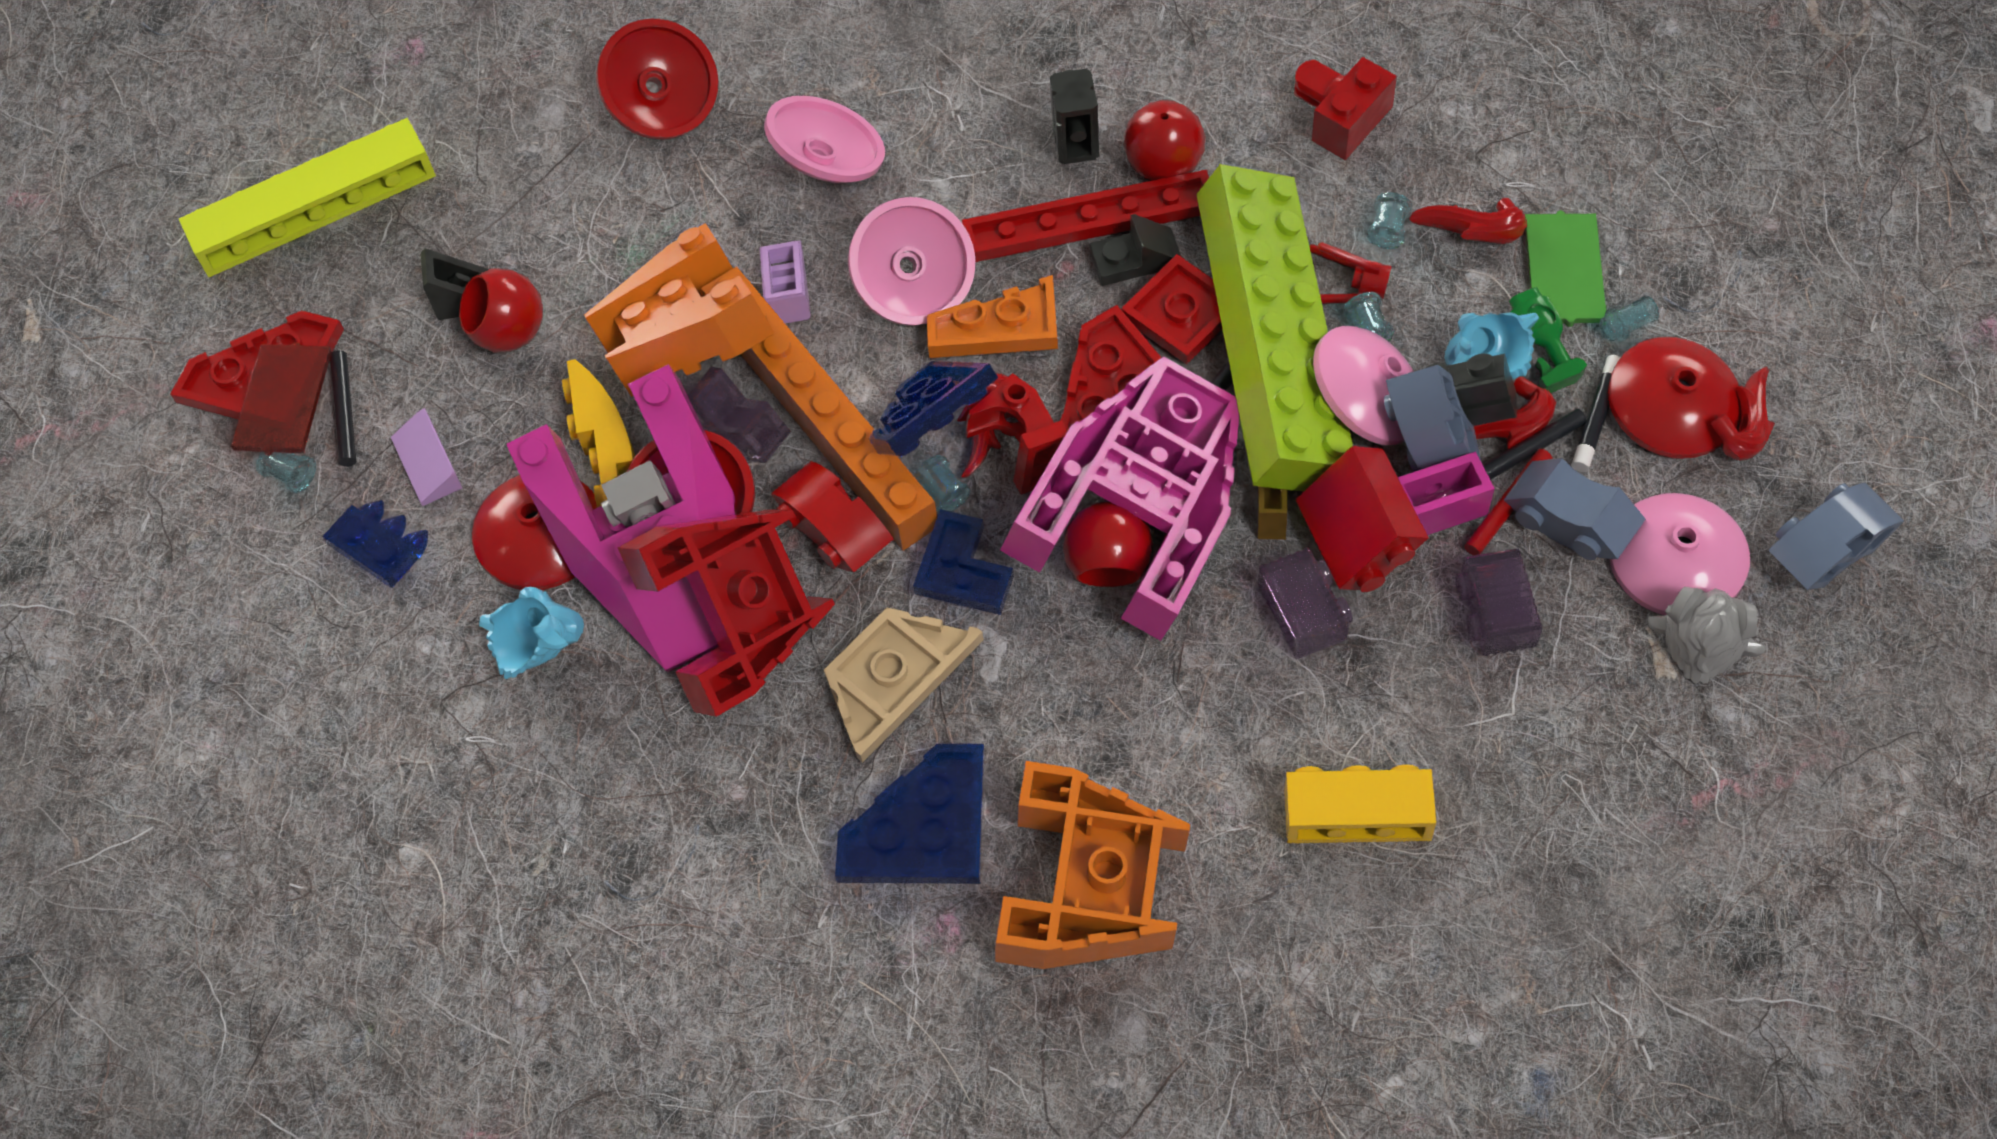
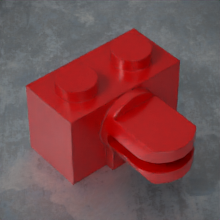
M1362 57L1345 76L1315 59L1302 63L1296 70L1294 95L1315 107L1312 141L1346 160L1393 108L1397 75L1365 57Z

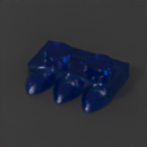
M382 500L366 503L359 508L351 505L322 536L323 539L334 550L390 588H393L422 556L428 543V531H415L401 538L406 528L405 515L390 517L380 523L384 514V502Z

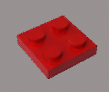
M1178 254L1121 308L1140 332L1186 365L1223 329L1213 279Z

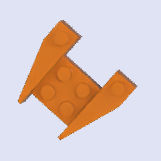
M706 223L698 228L693 227L682 232L676 241L666 246L584 314L586 320L608 352L605 355L606 359L631 397H633V394L628 385L629 383L668 364L674 372L683 370L687 376L700 371V362L718 355L722 361H726L740 355L775 334L740 275L732 280L718 283L710 293L703 296L702 287L733 269Z
M1026 761L1018 805V827L1063 833L1052 903L1003 896L996 937L995 962L1048 969L1172 949L1177 923L1150 919L1160 848L1185 852L1190 824L1160 809L1154 811L1129 799V794L1114 787L1110 790L1090 780L1089 775L1075 768Z

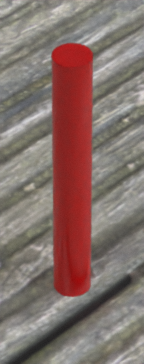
M1539 448L1464 545L1465 550L1469 554L1479 557L1514 511L1504 499L1532 461L1553 459L1548 451Z

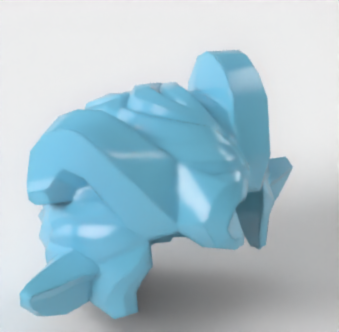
M1489 312L1483 316L1476 315L1475 313L1461 315L1458 321L1459 333L1449 341L1445 351L1444 359L1446 365L1467 362L1477 354L1485 353L1491 356L1505 354L1512 380L1519 376L1525 377L1527 370L1531 368V354L1534 350L1532 345L1535 342V339L1532 337L1533 332L1531 328L1539 320L1538 315L1530 313L1518 316L1512 312L1499 315Z
M525 587L520 591L519 598L514 602L500 606L494 613L482 615L479 620V626L489 631L486 635V639L489 640L488 649L492 651L493 657L496 658L500 675L504 674V678L508 679L514 678L527 669L555 658L566 646L577 642L583 633L584 622L578 612L555 603L547 592L536 587Z

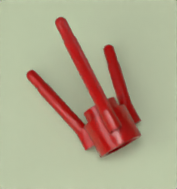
M1320 242L1318 246L1314 244L1309 245L1311 253L1355 269L1351 287L1359 289V292L1351 294H1320L1322 304L1358 303L1371 306L1373 297L1384 299L1392 266L1366 260L1324 242Z

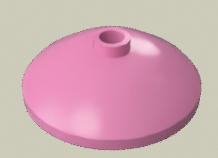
M791 96L775 102L770 107L765 118V134L775 152L794 169L815 179L831 183H854L865 180L878 172L884 160L885 147L874 127L856 112L836 102L813 96Z
M905 197L881 204L862 220L854 232L850 243L848 266L853 286L858 296L870 310L890 322L900 325L918 326L927 324L928 314L959 305L965 299L975 274V252L966 228L951 211L931 200ZM902 259H908L913 263L912 273L902 271L900 268V261Z
M1340 326L1332 329L1319 340L1313 356L1315 378L1325 401L1335 415L1349 429L1366 440L1381 445H1397L1405 442L1397 420L1392 422L1387 415L1384 396L1389 394L1386 380L1414 372L1412 367L1397 348L1372 331L1354 326Z
M1680 493L1655 495L1634 504L1646 520L1618 559H1610L1613 574L1627 595L1646 609L1661 615H1667L1665 610L1668 605L1673 604L1684 586L1698 588L1704 592H1709L1716 588L1725 591L1733 598L1738 595L1748 576L1750 551L1744 533L1727 512L1703 498ZM1678 537H1686L1690 539L1692 543H1683L1679 540Z

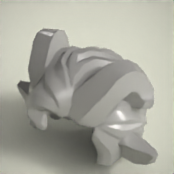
M1684 586L1673 604L1668 605L1665 610L1667 615L1650 616L1648 618L1649 628L1666 636L1665 645H1668L1666 651L1678 663L1679 669L1684 671V677L1691 679L1695 684L1700 681L1703 684L1708 683L1710 678L1730 670L1741 655L1756 657L1762 655L1766 650L1764 645L1752 638L1759 635L1756 606L1730 597L1725 591L1716 588L1709 592H1704L1698 588Z

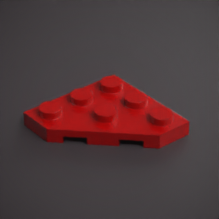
M1118 305L1081 325L1075 362L1072 365L1064 412L1061 415V420L1067 431L1076 421H1082L1094 412L1100 403L1107 398L1111 399L1126 387L1128 382L1162 358Z
M301 310L287 316V323L266 332L262 328L230 341L232 347L209 357L204 352L189 359L170 395L178 404L290 433L344 328L338 319Z

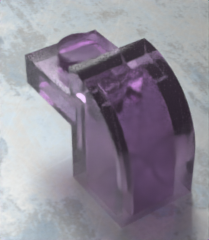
M711 367L688 394L694 410L704 421L702 424L703 429L714 432L729 440L738 448L746 460L766 464L791 432L767 401L746 399L722 368Z

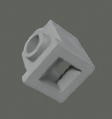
M651 460L601 485L607 497V500L601 502V505L613 527L622 523L628 528L676 504L661 472Z

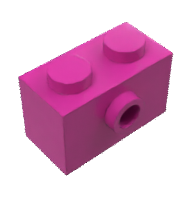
M1476 451L1398 477L1427 535L1488 515L1495 490Z

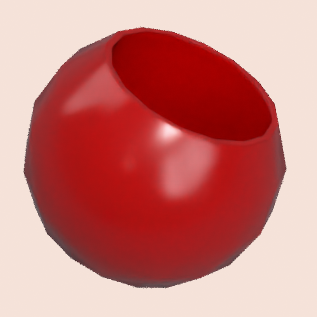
M1159 100L1145 105L1133 114L1127 123L1123 147L1130 166L1140 176L1153 181L1193 172L1204 154L1206 137L1199 117L1189 107L1172 100Z
M491 268L473 277L466 285L459 309L461 327L475 345L495 353L517 350L529 344L540 329L543 321L541 294L528 277L506 268Z
M1099 502L1080 511L1067 526L1063 542V553L1067 568L1080 583L1096 587H1118L1132 584L1140 579L1149 567L1153 543L1149 527L1143 520L1111 502Z

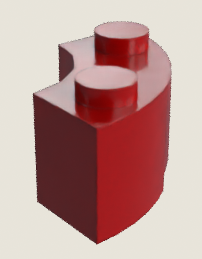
M810 461L771 493L779 505L776 510L794 511L795 517L784 523L790 529L796 528L812 539L819 546L817 551L821 558L833 569L840 568L854 573L894 540L887 528L859 496L852 501L842 487L840 478L816 462Z

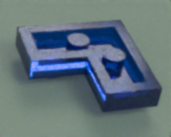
M940 509L913 584L914 594L1001 615L1014 578V572L1011 567L974 559L984 529L983 519Z

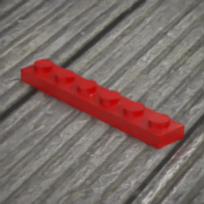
M1206 169L977 216L961 221L971 238L975 252V262L1129 231L1131 230L1130 215L1132 214L1159 224L1201 216L1196 194L1209 179V175Z

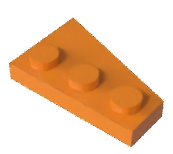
M1053 275L1039 279L1038 286L1022 291L1017 286L1003 290V297L982 303L975 299L928 314L927 337L929 358L1058 349Z

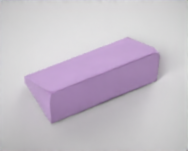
M426 409L418 411L391 436V439L421 505L425 506L462 489V486Z

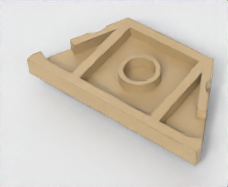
M887 607L824 669L826 680L857 759L863 763L984 640L981 630L969 626L968 631L945 626L940 619L927 616L914 617L908 612Z

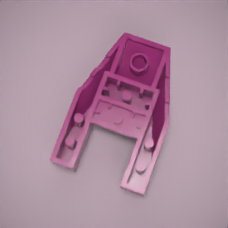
M1163 356L1128 382L1122 391L1111 399L1107 398L1096 407L1094 412L1082 421H1076L1071 425L1014 521L1000 551L1040 573L1087 490L1128 510L1141 520L1165 532L1166 535L1121 619L1161 641L1178 616L1231 514L1229 496L1230 487L1234 480L1235 468L1232 467L1234 448L1237 445L1239 425L1236 396Z
M668 364L628 384L668 468L669 473L663 475V478L676 503L628 528L622 523L613 527L602 506L593 510L561 438L547 424L506 444L525 487L571 573L667 672L719 646L687 576L659 592L637 590L618 551V547L658 526L735 515V495L680 379Z

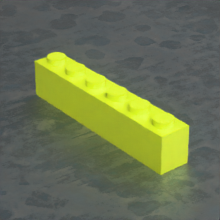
M407 117L367 136L351 141L333 151L312 158L308 162L283 173L276 174L249 188L235 192L231 196L206 207L199 208L178 219L195 256L207 276L212 277L436 177V174L423 145Z

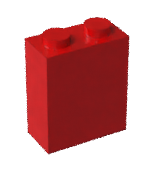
M1351 446L1296 499L1339 589L1370 592L1379 588L1385 583V577L1397 566L1410 561L1415 556V550L1429 539L1387 455L1381 448Z

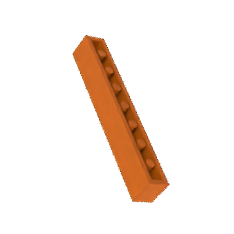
M736 266L702 287L701 290L703 296H705L718 283L732 280L740 275L775 333L740 355L854 493L880 519L902 551L937 529L939 524L933 498L740 269Z

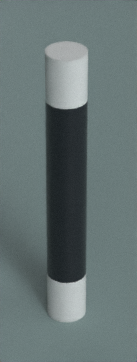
M1609 355L1606 359L1586 419L1587 421L1585 422L1571 464L1575 471L1587 472L1589 470L1610 407L1608 388L1612 371L1621 358L1617 355Z

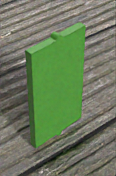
M1559 210L1556 214H1525L1527 219L1525 233L1530 289L1537 287L1542 296H1548L1562 323H1565L1568 327H1572L1574 323H1606L1607 314L1596 213L1565 214L1564 211Z

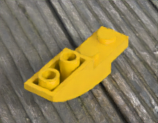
M576 359L567 361L569 378L562 379L566 403L573 405L574 413L567 415V425L571 440L579 439L584 454L589 455L593 473H599L601 484L594 485V495L598 508L602 506L601 502L607 500L601 485L626 473L635 458V453L614 402L592 373Z

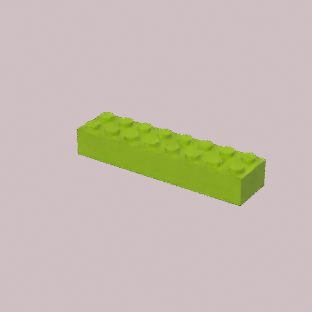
M1219 164L1196 195L1253 486L1304 492L1353 444L1349 428L1331 410L1315 378L1313 366L1314 351L1319 340L1328 333L1295 178Z

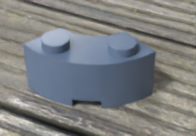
M1435 365L1386 380L1389 394L1384 396L1385 409L1389 419L1392 422L1396 420L1407 445L1408 461L1413 472L1475 451L1481 461L1474 426L1467 419L1461 407L1452 375L1441 366Z
M1563 458L1532 461L1504 499L1516 512L1515 517L1522 526L1530 530H1538L1552 540L1573 549L1578 555L1587 560H1595L1597 557L1618 559L1646 520L1620 487L1605 486L1589 480L1575 471Z
M1843 483L1825 498L1822 505L1809 513L1801 521L1797 517L1787 521L1777 531L1775 536L1779 540L1769 549V552L1807 590L1824 588L1851 564L1864 556L1872 554L1904 520L1866 483H1860L1852 487Z

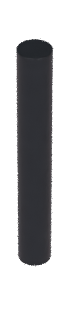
M337 350L330 353L338 460L341 466L349 467L355 465L357 460L348 359L346 352Z
M1577 408L1534 435L1485 462L1482 465L1490 480L1531 457L1539 448L1544 449L1585 425L1586 417Z

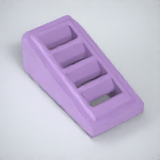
M801 240L760 247L763 298L785 324L808 320L811 315ZM794 260L791 263L771 266V264Z

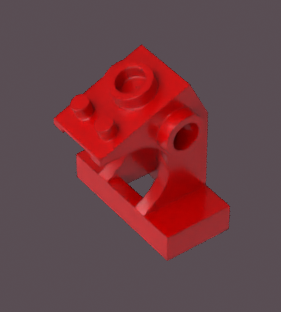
M1012 373L1000 384L998 382L991 384L983 393L980 402L975 399L969 402L967 407L970 410L966 416L965 435L969 438L986 431L1000 430L1005 435L1015 436L1019 442L1013 481L1022 495L1033 491L1068 431L1062 420L1053 421L1037 390ZM1012 417L1016 418L1019 422L1010 423L1006 419Z

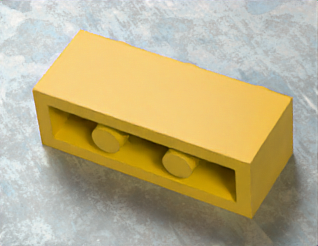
M1356 765L1347 767L1343 771H1323L1319 767L1306 766L1296 769L1295 772H1286L1284 796L1287 843L1432 841L1436 827L1432 769H1419L1415 765H1398L1391 770H1371L1367 766Z

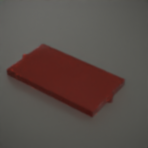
M294 342L292 345L261 344L231 444L233 451L264 452L267 456L273 452H305L332 354L330 346H300L298 342Z

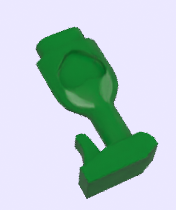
M1537 287L1513 296L1509 300L1512 307L1510 313H1515L1518 316L1530 313L1538 315L1539 320L1531 328L1533 332L1532 337L1535 339L1533 344L1543 347L1555 366L1552 369L1543 358L1537 359L1535 366L1540 372L1538 386L1552 393L1575 384L1583 376L1587 364L1581 358L1571 359L1560 341L1563 330L1562 320L1548 296H1542Z

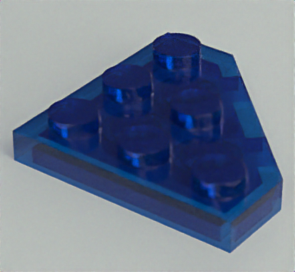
M929 362L898 386L895 394L899 401L898 403L894 401L887 405L880 418L884 428L883 430L878 428L872 432L869 437L871 444L878 454L894 455L897 457L909 454L920 445L919 438L930 430H939L949 424L954 419L953 412L962 405H970L983 398L988 392L986 387L997 380L998 376L990 363Z
M936 744L923 755L924 760L905 777L903 775L898 777L874 799V804L855 821L851 819L838 831L835 869L837 883L981 884L984 744Z

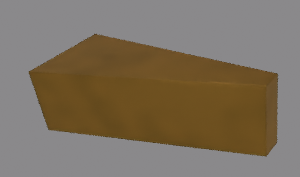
M1258 486V539L1286 540L1287 489Z

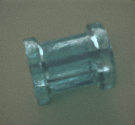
M1393 192L1382 193L1374 201L1376 215L1374 223L1367 230V239L1370 243L1382 249H1397L1405 241L1403 227L1405 219L1411 214L1412 203L1404 195Z
M1362 293L1351 298L1345 304L1343 310L1345 316L1353 321L1355 327L1372 331L1387 341H1391L1395 330L1392 324L1386 322L1380 309L1382 307V300L1378 293Z
M270 441L259 454L256 470L258 474L264 477H275L284 482L289 491L300 493L312 482L316 473V462L309 456H298L290 452L286 444L281 441Z
M936 455L924 461L915 471L914 477L933 497L936 510L940 514H947L965 503L971 490L967 483L959 481L949 469L950 461L947 457Z

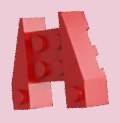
M769 509L658 526L618 547V551L637 590L659 592L687 576L719 646L675 671L691 707L696 713L717 717L755 695L766 683L764 681L766 676L778 663L783 664L793 652L791 648L808 629H814L835 605L832 598L805 596L775 527L794 518L793 510Z

